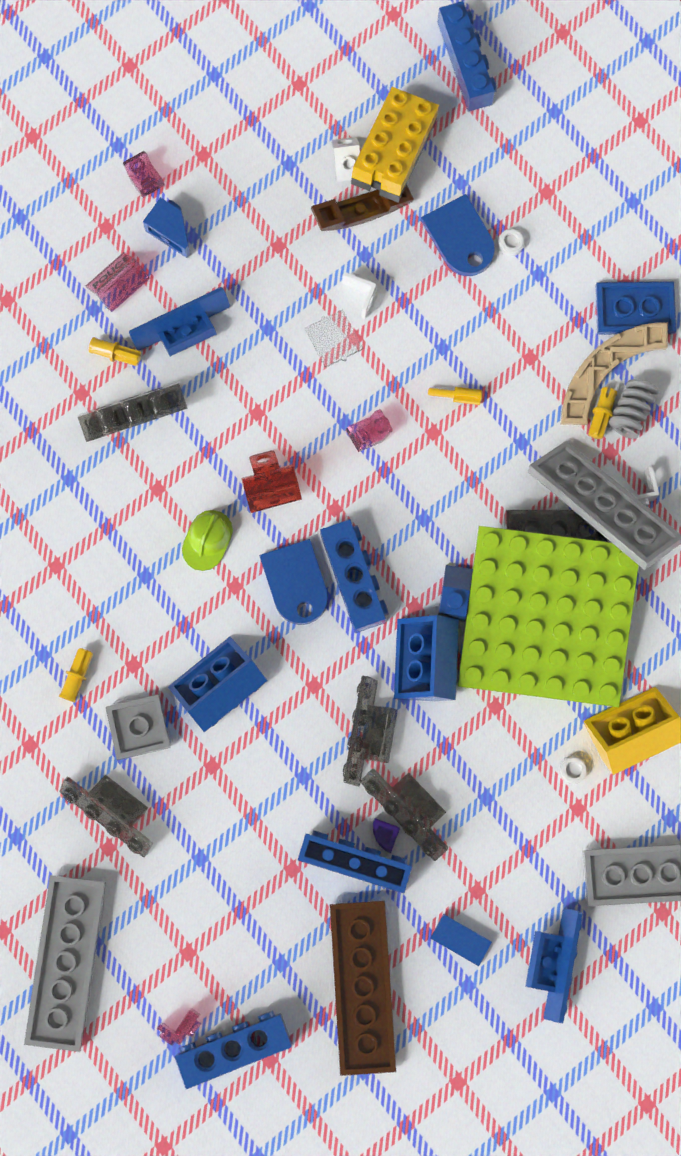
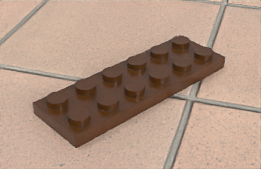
M385 901L330 904L340 1076L396 1072Z

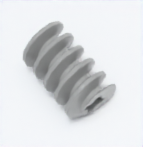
M629 380L626 383V389L622 392V398L617 402L618 407L613 411L614 416L609 419L611 428L626 438H638V435L633 430H642V425L637 421L644 422L647 420V417L642 412L649 413L651 411V407L646 403H655V398L650 393L657 395L659 394V389L655 385L643 380Z

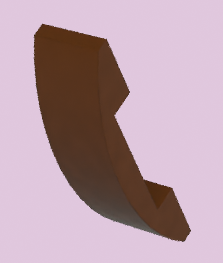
M406 185L399 202L380 196V190H374L339 202L332 199L313 205L311 210L321 231H333L375 220L410 204L414 199Z

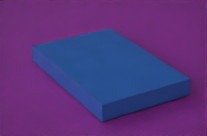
M674 281L596 282L597 335H616L636 326L668 322V334L676 333Z

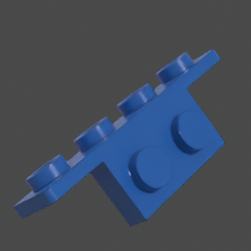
M219 287L131 329L129 334L136 350L140 351L161 341L171 357L216 335L217 333L209 317L230 308L223 287Z
M566 908L562 911L558 935L535 931L525 987L548 991L544 1019L561 1024L564 1022L567 1012V1000L572 984L574 960L577 956V943L579 932L582 928L583 915L582 911Z

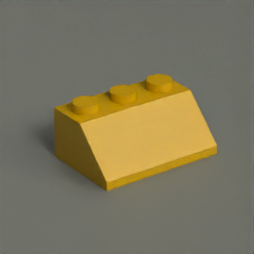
M656 687L620 703L619 707H611L584 720V725L601 759L613 775L681 743L680 716Z

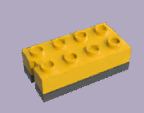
M391 87L353 166L351 184L368 191L371 188L380 190V196L399 202L436 123L439 105Z

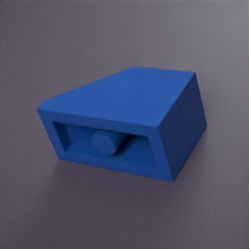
M160 197L143 220L145 231L188 258L190 250L182 209L174 201L169 200L167 202Z
M450 565L445 566L438 615L464 622L470 594L472 569Z

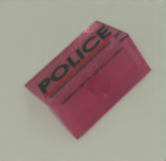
M123 252L93 278L86 287L98 296L109 311L113 312L147 282L150 277L135 258Z

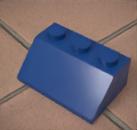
M440 615L397 619L394 699L419 701L456 700L458 619Z
M228 637L170 684L168 689L203 732H206L268 680L231 637Z

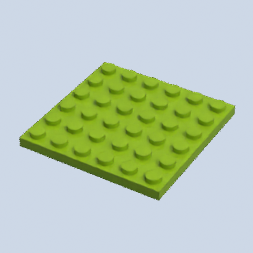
M478 526L458 687L619 707L639 565L611 542Z

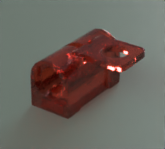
M274 450L249 457L254 475L243 477L241 480L251 513L302 500L293 464L280 467ZM263 458H270L269 460L264 462H257Z

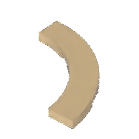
M668 322L636 326L614 335L598 346L584 360L568 386L562 406L560 425L588 424L589 409L596 389L604 377L618 364L644 352L666 350L668 348Z

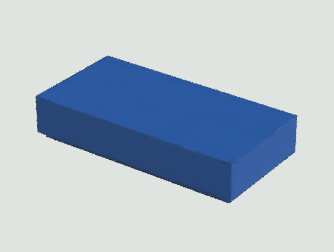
M445 914L442 915L430 939L477 966L482 962L492 943L490 940Z

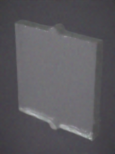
M343 309L328 317L322 316L321 320L305 327V331L325 368L341 360L346 361L347 357L363 350Z

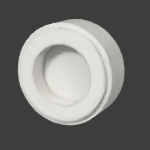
M516 229L503 231L498 241L500 251L507 256L518 255L524 247V236Z
M568 757L561 763L559 774L566 783L578 784L587 775V765L579 757Z

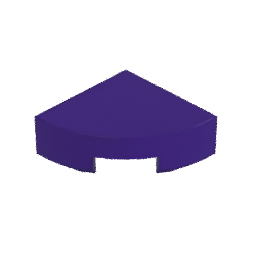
M374 818V837L382 849L391 853L400 827Z

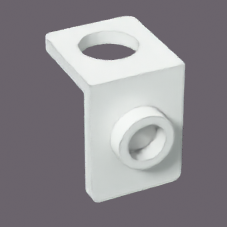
M356 137L332 140L336 179L338 182L350 181L352 179L353 166L360 153L358 140Z
M344 272L342 284L368 294L362 308V317L366 318L376 294L377 284L370 282L363 275L356 274L354 276Z
M652 466L647 467L644 471L649 493L634 496L645 506H648L650 501H655L659 496Z

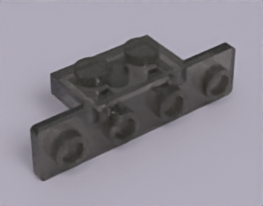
M362 676L361 682L357 687L358 699L356 709L352 715V734L347 743L348 757L343 767V782L357 787L361 783L364 760L389 764L398 711L394 708L374 706L378 681L369 676Z
M374 768L364 776L360 783L365 787L367 793L383 806L385 812L401 825L404 832L417 842L426 855L436 861L449 849L431 829L446 811L410 773H407L393 787Z
M104 775L90 792L86 791L70 777H66L63 780L59 792L67 802L75 804L83 810L89 819L96 820L105 827L111 836L123 841L133 853L139 854L142 857L149 853L153 842L133 827L148 809L146 805L107 775Z

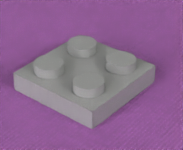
M159 694L105 707L117 760L171 748Z

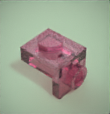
M145 151L123 162L130 181L142 197L165 186L162 177L151 164Z
M379 409L369 418L349 425L345 431L357 451L360 452L382 443L392 433L393 429L390 426L389 420Z
M191 1008L176 1031L165 1023H160L157 1030L162 1033L159 1037L172 1046L175 1042L180 1045L187 1035L193 1037L201 1025L198 1021L201 1014Z

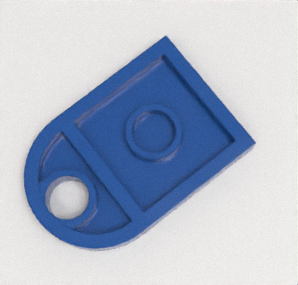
M466 194L421 217L423 226L446 265L453 272L462 276H475L484 272L490 266L495 251L494 241ZM472 255L479 256L482 263L479 266H472L468 263V258Z
M310 539L259 555L278 613L286 621L296 625L310 624L319 619L326 609L328 595ZM307 603L312 606L313 612L309 617H301L298 614L297 609L301 604Z

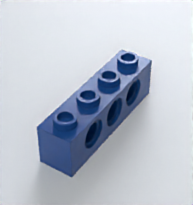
M349 519L320 529V536L354 633L356 634L385 624V616L389 615L384 599L380 601L378 599L376 591L380 590L376 576H370L367 566L371 565L367 551H361L358 541L362 540L358 525L353 526ZM344 545H349L353 548L354 553L351 556L345 557L339 553V549ZM352 570H358L362 573L363 577L361 580L354 582L347 575ZM360 595H368L372 602L369 606L362 607L358 605L356 599Z
M270 1011L258 1016L259 1022L248 1025V1022L245 1021L231 1027L233 1032L222 1036L220 1031L205 1037L207 1043L197 1047L195 1042L180 1047V1053L174 1058L185 1088L189 1089L291 1048L293 1044L281 1013L275 1015L274 1011ZM256 1030L264 1031L267 1035V1042L263 1045L254 1044L251 1038L252 1033ZM234 1040L240 1044L241 1051L238 1055L231 1056L226 1052L225 1046L228 1041ZM203 1051L211 1052L214 1056L213 1065H202L199 1060L200 1053Z

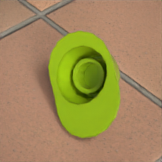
M208 510L200 513L193 520L183 542L182 553L187 565L194 570H211L223 558L233 533L232 522L227 515L220 511Z

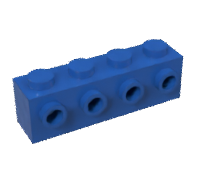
M463 1L439 7L437 23L468 112L491 106L494 93L497 92V86L494 77H490L488 74L489 63L485 54L482 55L479 48L481 47V39L479 33L473 30L471 10H466Z
M314 830L312 835L305 834L298 861L405 893L412 866L407 865L408 859L392 855L391 859L380 856L381 851L365 847V850L361 851L354 848L355 843L340 838L338 843L327 840L329 835Z

